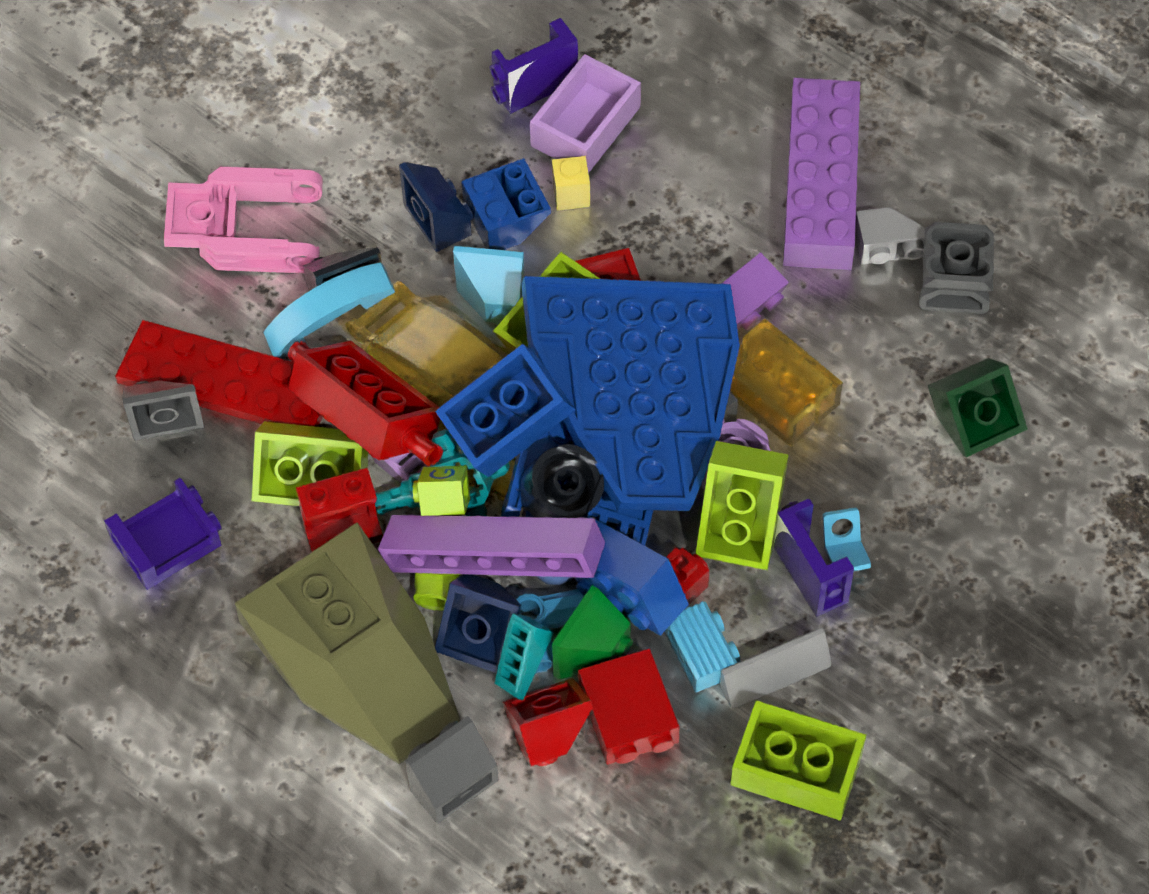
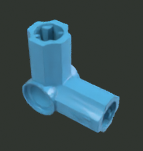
M580 589L540 597L532 593L523 594L516 600L521 604L520 615L524 612H532L537 616L534 619L548 629L564 627L583 599V595ZM552 640L549 642L536 673L546 672L553 667Z

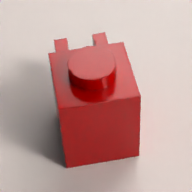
M676 547L666 558L669 559L690 605L709 587L710 569L699 555H691L683 547L680 550Z

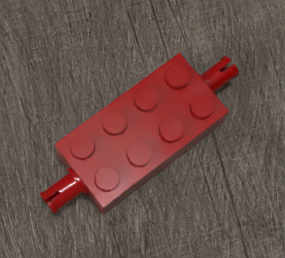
M351 340L312 349L305 342L300 341L299 343L297 341L289 348L288 358L294 364L288 389L298 396L303 403L321 414L326 421L332 423L345 433L349 439L355 441L368 451L372 457L378 460H387L398 455L413 453L427 466L435 465L439 462L443 455V449L432 441V437L437 432L440 418L435 412L440 408Z

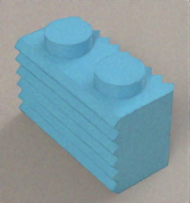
M704 601L700 604H695L693 607H688L664 631L695 693L719 684L722 669L741 662L734 642L727 643L722 634L725 628L721 616L717 611L711 612Z

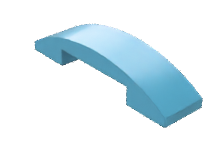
M379 262L351 270L313 288L286 307L264 330L263 333L272 355L281 359L287 357L289 348L298 341L300 343V341L306 343L305 336L359 304L368 309L395 293L394 287L384 265Z

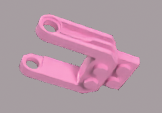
M220 166L208 175V180L203 184L168 182L164 246L199 248L200 256L215 270L304 273L303 265L319 257V246L315 247L309 243L289 242L288 239L235 237L237 201L316 202L322 197L323 178L319 173L312 170ZM300 185H310L312 187H301Z

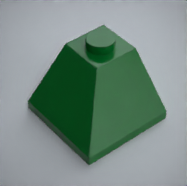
M593 585L552 643L553 676L558 679L578 676V670L626 656L632 646L633 639L630 638L631 623Z

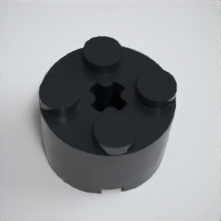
M559 445L545 451L531 462L524 471L520 486L522 506L533 517H583L598 504L603 494L604 478L603 474L600 475L595 465L598 462L587 450L576 445ZM558 480H560V481L563 482V483H562V488H563L564 490H562V489L560 488V484L558 483Z

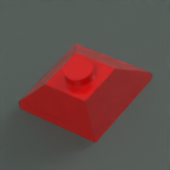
M574 678L526 693L524 700H519L515 697L503 701L504 709L521 752L531 767L534 765H550L557 761L558 757L566 755L593 708L591 699Z

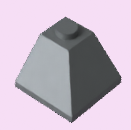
M142 381L132 386L123 387V405L134 441L205 428L194 385L167 381Z

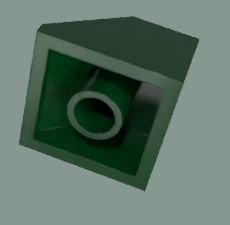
M987 358L927 385L938 419L966 458L1028 430L1009 366L1005 363Z

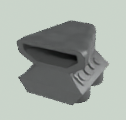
M934 222L924 229L923 287L919 298L920 308L924 310L984 314L989 310L990 297L988 291H993L995 239L994 233L986 225Z

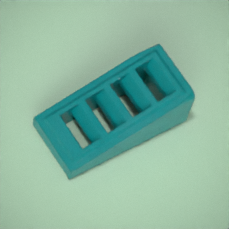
M513 613L508 624L494 684L517 699L524 700L554 632L528 616ZM517 661L520 662L519 669L515 667ZM511 674L517 677L515 684L509 681Z

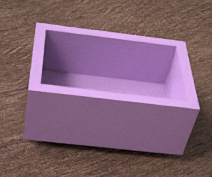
M584 54L530 121L531 147L554 159L586 156L589 173L641 107V82Z

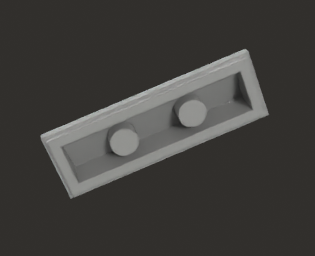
M823 628L815 629L722 669L720 688L730 707L737 708L831 666V657L825 631Z

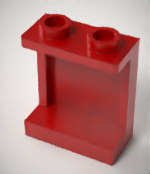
M368 468L296 487L304 530L311 553L356 523L359 524L372 544L381 542L383 533L376 513L375 502L377 497Z

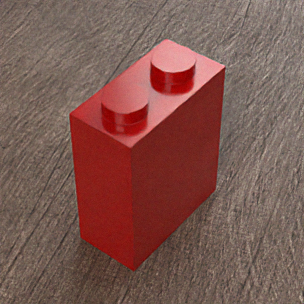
M650 648L578 670V684L592 701L593 708L589 717L607 765L615 762L618 764L629 763L635 760L638 755L650 751L661 753L671 749L674 744L679 743L680 727Z

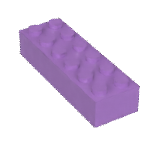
M793 78L783 266L852 270L855 248L860 81Z

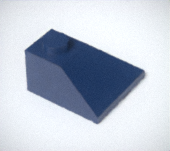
M462 574L450 583L435 645L436 652L497 673L509 621L513 613H520L521 604L499 583L476 575Z

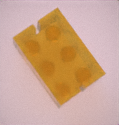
M764 318L743 336L730 392L738 399V403L787 445L793 447L813 429L814 421L820 423L840 405L843 382Z

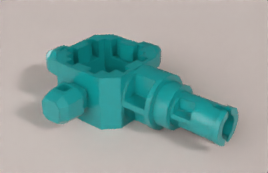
M448 430L436 432L432 437V441L442 447L443 455L439 462L429 467L455 466L459 462L461 466L467 465L468 469L473 468V476L479 487L477 488L476 485L469 487L470 501L465 515L487 517L485 501L489 495L493 480L505 475L509 471V462L490 477H487L473 467ZM421 472L411 474L409 479L401 482V486L376 492L377 501L375 506H381V508L377 509V513L384 515L387 512L404 506L420 508V503H415L413 499V482L419 479Z

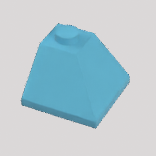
M454 246L453 255L457 291L485 322L499 325L523 296L521 283L525 276L524 252Z

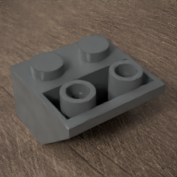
M469 716L460 722L453 721L442 729L439 737L429 744L422 743L415 747L405 760L410 791L437 824L499 781L497 763Z

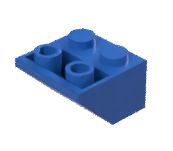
M524 158L462 180L463 202L465 201L469 205L473 213L474 219L472 222L486 249L506 250L520 245L551 214V207Z

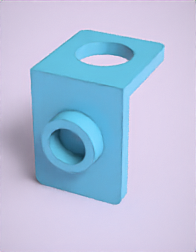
M854 507L823 513L824 549L830 562L833 563L848 557L854 567V571L871 568V561L861 542L858 508ZM837 520H850L852 526L847 533L837 535L832 532V526Z

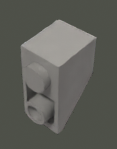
M891 207L856 211L855 240L861 264H883L892 260H915L924 257L925 227Z

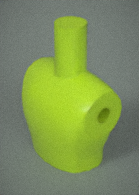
M415 573L414 601L423 608L444 611L450 583L462 574Z

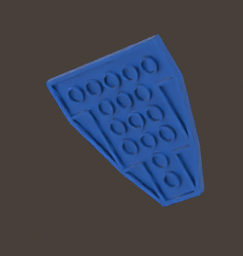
M524 276L521 286L528 347L536 353L576 409L563 421L575 445L587 450L598 462L595 465L600 475L603 474L604 489L618 510L689 511L694 504L708 469L715 442L720 439L740 347L731 284Z

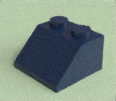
M408 162L399 165L403 205L435 252H439L472 235L471 221L474 219L473 213L465 201L460 202L455 186L449 178L444 179L435 167Z

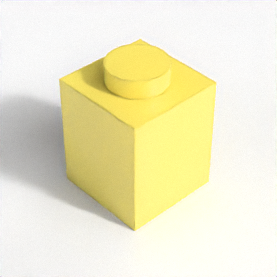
M586 156L553 159L552 181L557 211L590 207V180Z

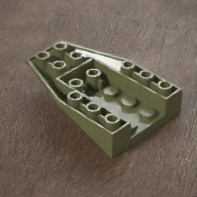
M358 523L352 525L235 603L242 627L303 704L396 763L401 764L405 761L410 752L422 743L429 744L439 737L442 729L453 721L460 722L455 702L424 616Z

